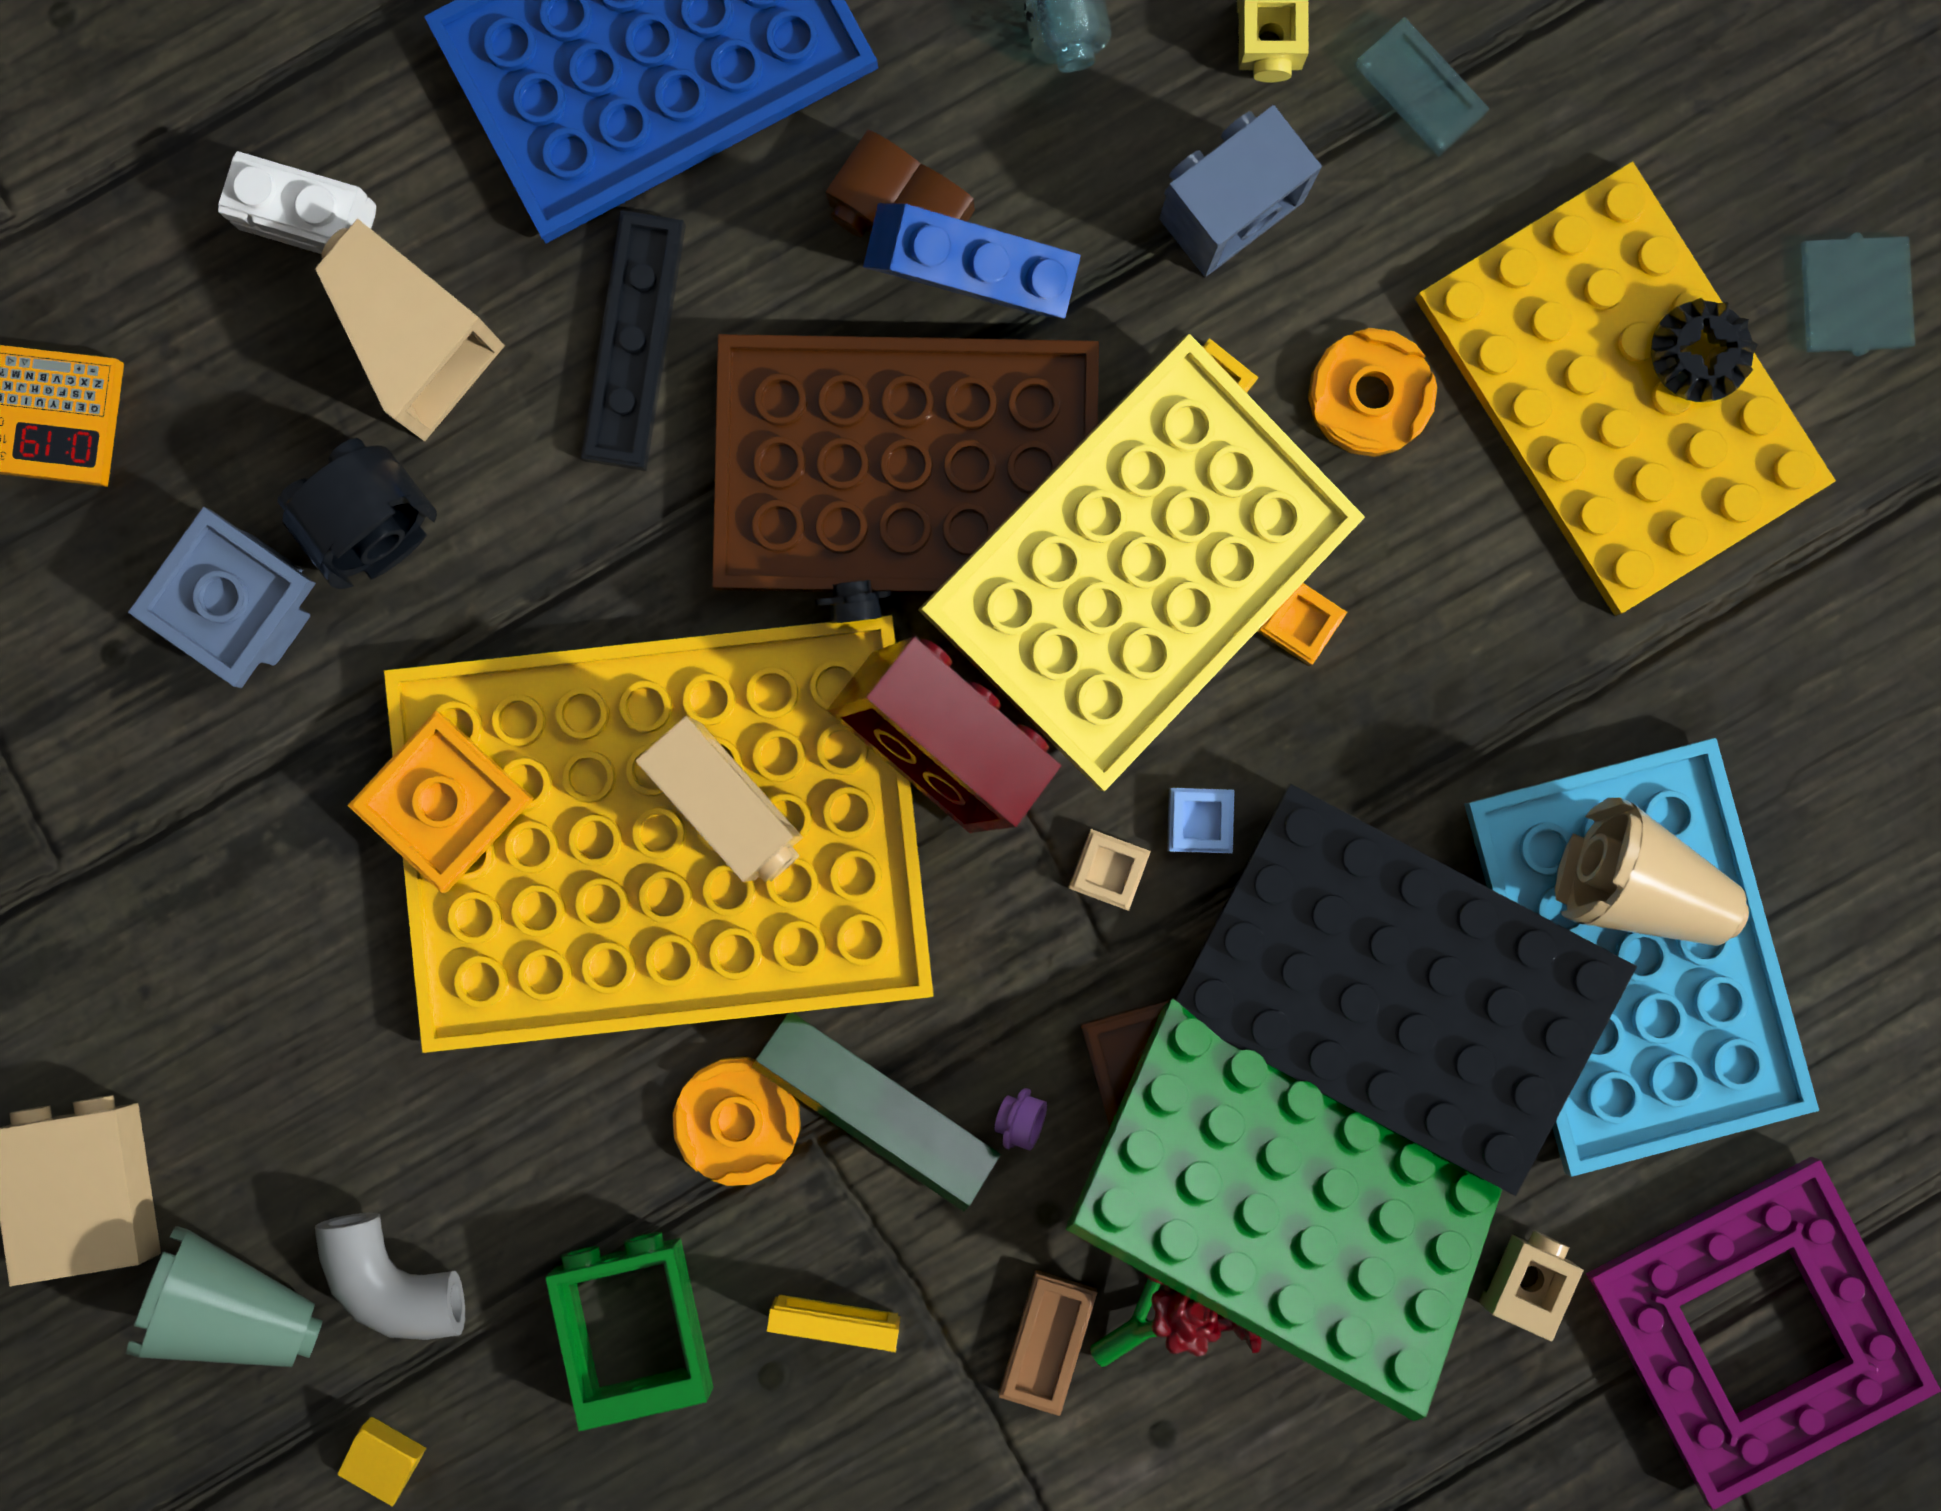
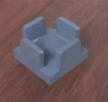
M203 507L128 613L232 686L242 688L260 663L276 665L306 624L311 614L302 609L300 605L316 583L302 574L303 570L260 539L238 529L214 511Z

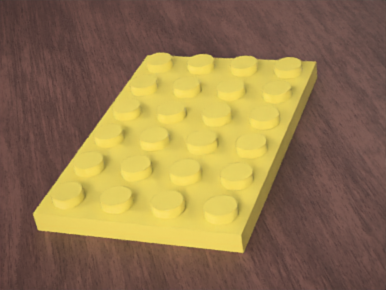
M1189 333L1151 369L918 610L1098 790L1106 791L1365 516Z

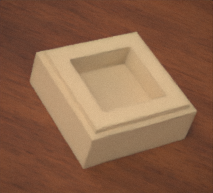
M1090 829L1068 888L1129 911L1151 851Z

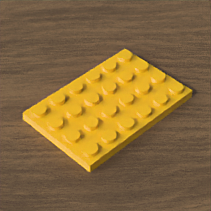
M1633 161L1419 292L1415 297L1416 302L1614 616L1631 609L1836 481L1755 353L1753 354L1751 366L1753 371L1735 392L1716 401L1694 402L1683 399L1671 392L1660 381L1652 363L1651 344L1655 330L1661 320L1677 306L1699 298H1703L1704 301L1723 302ZM1701 330L1700 340L1684 350H1680V352L1702 355L1704 365H1707L1709 369L1711 358L1725 351L1727 346L1720 347L1719 344L1709 343L1707 333H1703V330Z

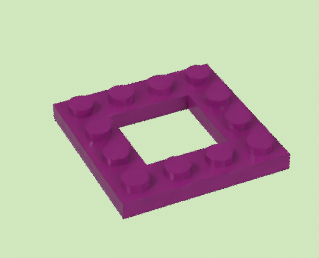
M1812 1156L1586 1273L1704 1503L1712 1510L1941 1392L1821 1160ZM1789 1250L1844 1358L1735 1414L1680 1306Z

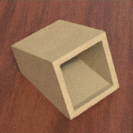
M357 218L349 229L342 228L338 230L327 241L322 250L321 256L323 260L315 269L383 410L420 439L426 441L505 345L479 317Z

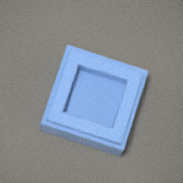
M1169 788L1167 851L1233 853L1234 790Z

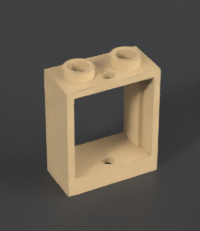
M685 716L636 760L639 766L743 882L756 880L759 876L764 882L768 880L773 881L800 856L793 846L803 836L701 722Z

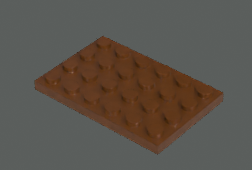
M718 334L713 588L715 590L833 592L832 584L871 580L872 592L891 590V593L934 594L1098 425L1099 341Z

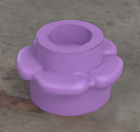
M1028 1088L1022 1089L1017 1098L1007 1095L998 1111L995 1132L1003 1134V1146L1006 1149L1018 1146L1030 1151L1036 1144L1042 1130L1047 1111V1102L1031 1097V1090Z

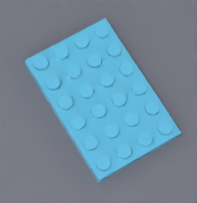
M1716 738L1702 740L1464 804L1488 888L1637 966L1552 1127L1565 1174L1573 1177L1819 1111ZM1607 798L1627 800L1635 804L1744 889L1746 904L1749 907L1747 923L1738 936L1730 938L1722 945L1713 946L1584 925L1569 920L1561 913L1567 910L1566 904L1556 901L1555 896L1558 867L1567 843L1573 833L1583 838L1595 822L1585 816L1594 806Z

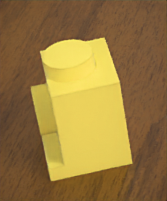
M1237 0V13H1239V70H1253L1255 80L1269 83L1288 80L1292 76V70H1302L1309 54L1308 0ZM1271 31L1276 33L1281 41H1260L1259 35L1263 32Z

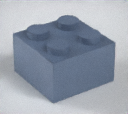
M1272 105L1257 118L1252 111L1243 114L1221 134L1220 137L1224 141L1223 144L1206 157L1200 150L1192 153L1181 161L1169 174L1173 182L1169 184V187L1164 192L1166 198L1159 219L1204 277H1207L1304 203L1322 168L1321 164L1275 105Z

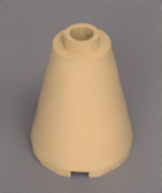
M1607 798L1594 806L1585 816L1595 821L1583 838L1573 833L1566 845L1558 867L1555 896L1556 901L1566 904L1567 910L1561 913L1569 920L1584 925L1713 946L1722 945L1730 938L1738 936L1747 923L1749 907L1746 904L1744 889L1635 804L1627 800Z

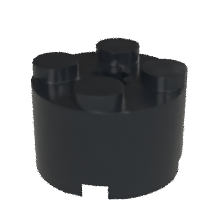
M359 438L350 439L336 447L328 458V465L320 469L309 479H300L287 486L278 496L277 500L284 510V526L326 581L336 589L354 587L348 577L362 571L372 580L395 567L409 556L427 536L420 527L425 518L427 517L435 522L437 517L435 507L391 451L384 446L366 447Z

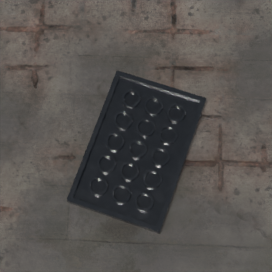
M1288 784L1174 1000L1203 1022L1223 1041L1240 1050H1253L1259 1053L1270 1066L1299 1081L1313 1083L1319 1088L1321 1093L1516 1196L1637 966L1308 792Z

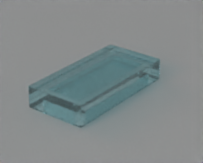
M1405 17L1360 56L1355 64L1358 70L1438 156H1441L1481 120L1489 110V107Z

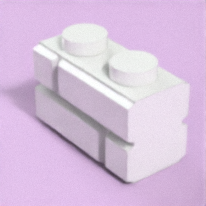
M237 151L233 156L219 200L218 212L224 218L230 220V223L239 230L322 254L325 244L332 235L342 228L349 229L357 218L371 229L377 205L367 197L360 187Z

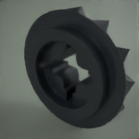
M1703 298L1674 308L1657 326L1651 344L1652 363L1660 381L1675 395L1694 402L1716 401L1735 392L1753 371L1751 367L1753 354L1758 345L1752 341L1748 330L1749 319L1739 317L1729 308L1728 302L1716 303L1704 301ZM1701 330H1703V333H1707L1709 343L1719 344L1720 347L1727 346L1725 351L1711 358L1709 369L1707 365H1704L1702 355L1680 352V350H1684L1700 340Z

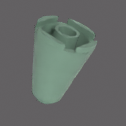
M175 1226L170 1238L182 1242L177 1255L166 1252L162 1253L134 1325L147 1330L143 1343L129 1341L126 1354L139 1358L292 1367L297 1355L310 1358L323 1320L311 1317L315 1303L192 1231Z

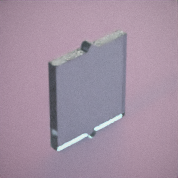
M1857 232L1847 239L1804 241L1801 244L1807 352L1852 351L1855 356H1862L1869 350L1901 349L1915 346L1909 237L1863 238V235Z

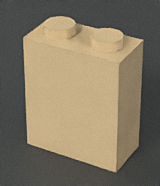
M114 1095L73 1102V1114L52 1117L50 1105L9 1113L11 1124L0 1127V1225L10 1286L140 1265L161 1254L138 1103L115 1107Z

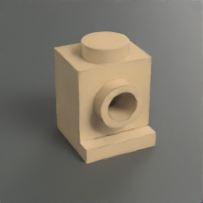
M1533 1231L1529 1241L1512 1235L1488 1291H1483L1479 1303L1492 1315L1553 1342L1584 1270L1572 1261L1565 1259L1569 1250L1568 1246L1546 1235ZM1529 1266L1536 1267L1538 1270L1536 1283L1530 1287H1521L1520 1284Z

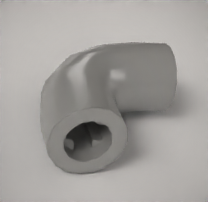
M358 1213L323 1221L315 1226L319 1260L331 1294L356 1322L389 1338L429 1340L462 1334L465 1323V1300L462 1283L457 1272L449 1271L417 1275L409 1274L397 1268L389 1259L385 1248L380 1214Z

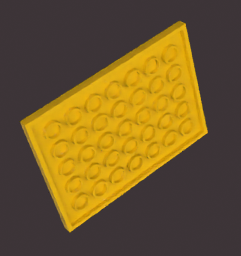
M892 615L831 624V622L384 670L393 756L435 711H439L534 798L447 893H441L403 858L422 1053L933 997L911 783L827 711L872 652L896 643ZM685 716L701 722L803 836L793 846L800 856L773 881L768 880L764 882L759 876L756 880L743 882L636 762L643 753Z

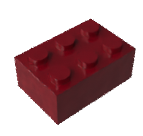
M911 637L872 652L827 711L967 832L974 833L1016 827L1061 767L1046 752L1049 749L1047 742L1034 730L1021 724L1016 726L998 710L1001 706L999 700L985 687L975 682L967 683L950 668L952 664L950 657L933 642L926 639H920L919 641L916 637Z

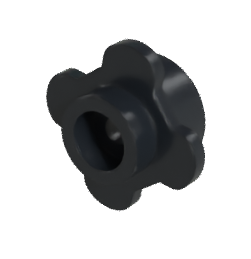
M871 580L832 584L834 597L815 599L816 606H829L831 624L881 618L879 598L892 597L891 590L872 592Z

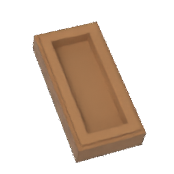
M1035 1270L999 1389V1398L1054 1415H1061L1097 1296L1096 1288Z

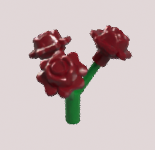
M1144 1273L1148 1280L1131 1319L1090 1347L1092 1357L1101 1367H1106L1147 1339L1153 1337H1166V1349L1171 1354L1187 1351L1197 1357L1206 1354L1208 1342L1217 1341L1221 1337V1332L1234 1331L1240 1340L1246 1341L1253 1354L1260 1352L1262 1342L1261 1337ZM1160 1284L1164 1285L1165 1290H1158ZM1153 1304L1155 1317L1149 1321L1147 1315Z

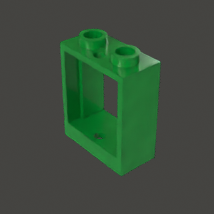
M662 1232L643 1234L625 1240V1250L605 1255L600 1254L599 1246L574 1250L561 1255L562 1264L557 1265L545 1277L579 1431L698 1405L708 1401L714 1386L681 1237L663 1241ZM664 1264L686 1368L599 1387L577 1283Z

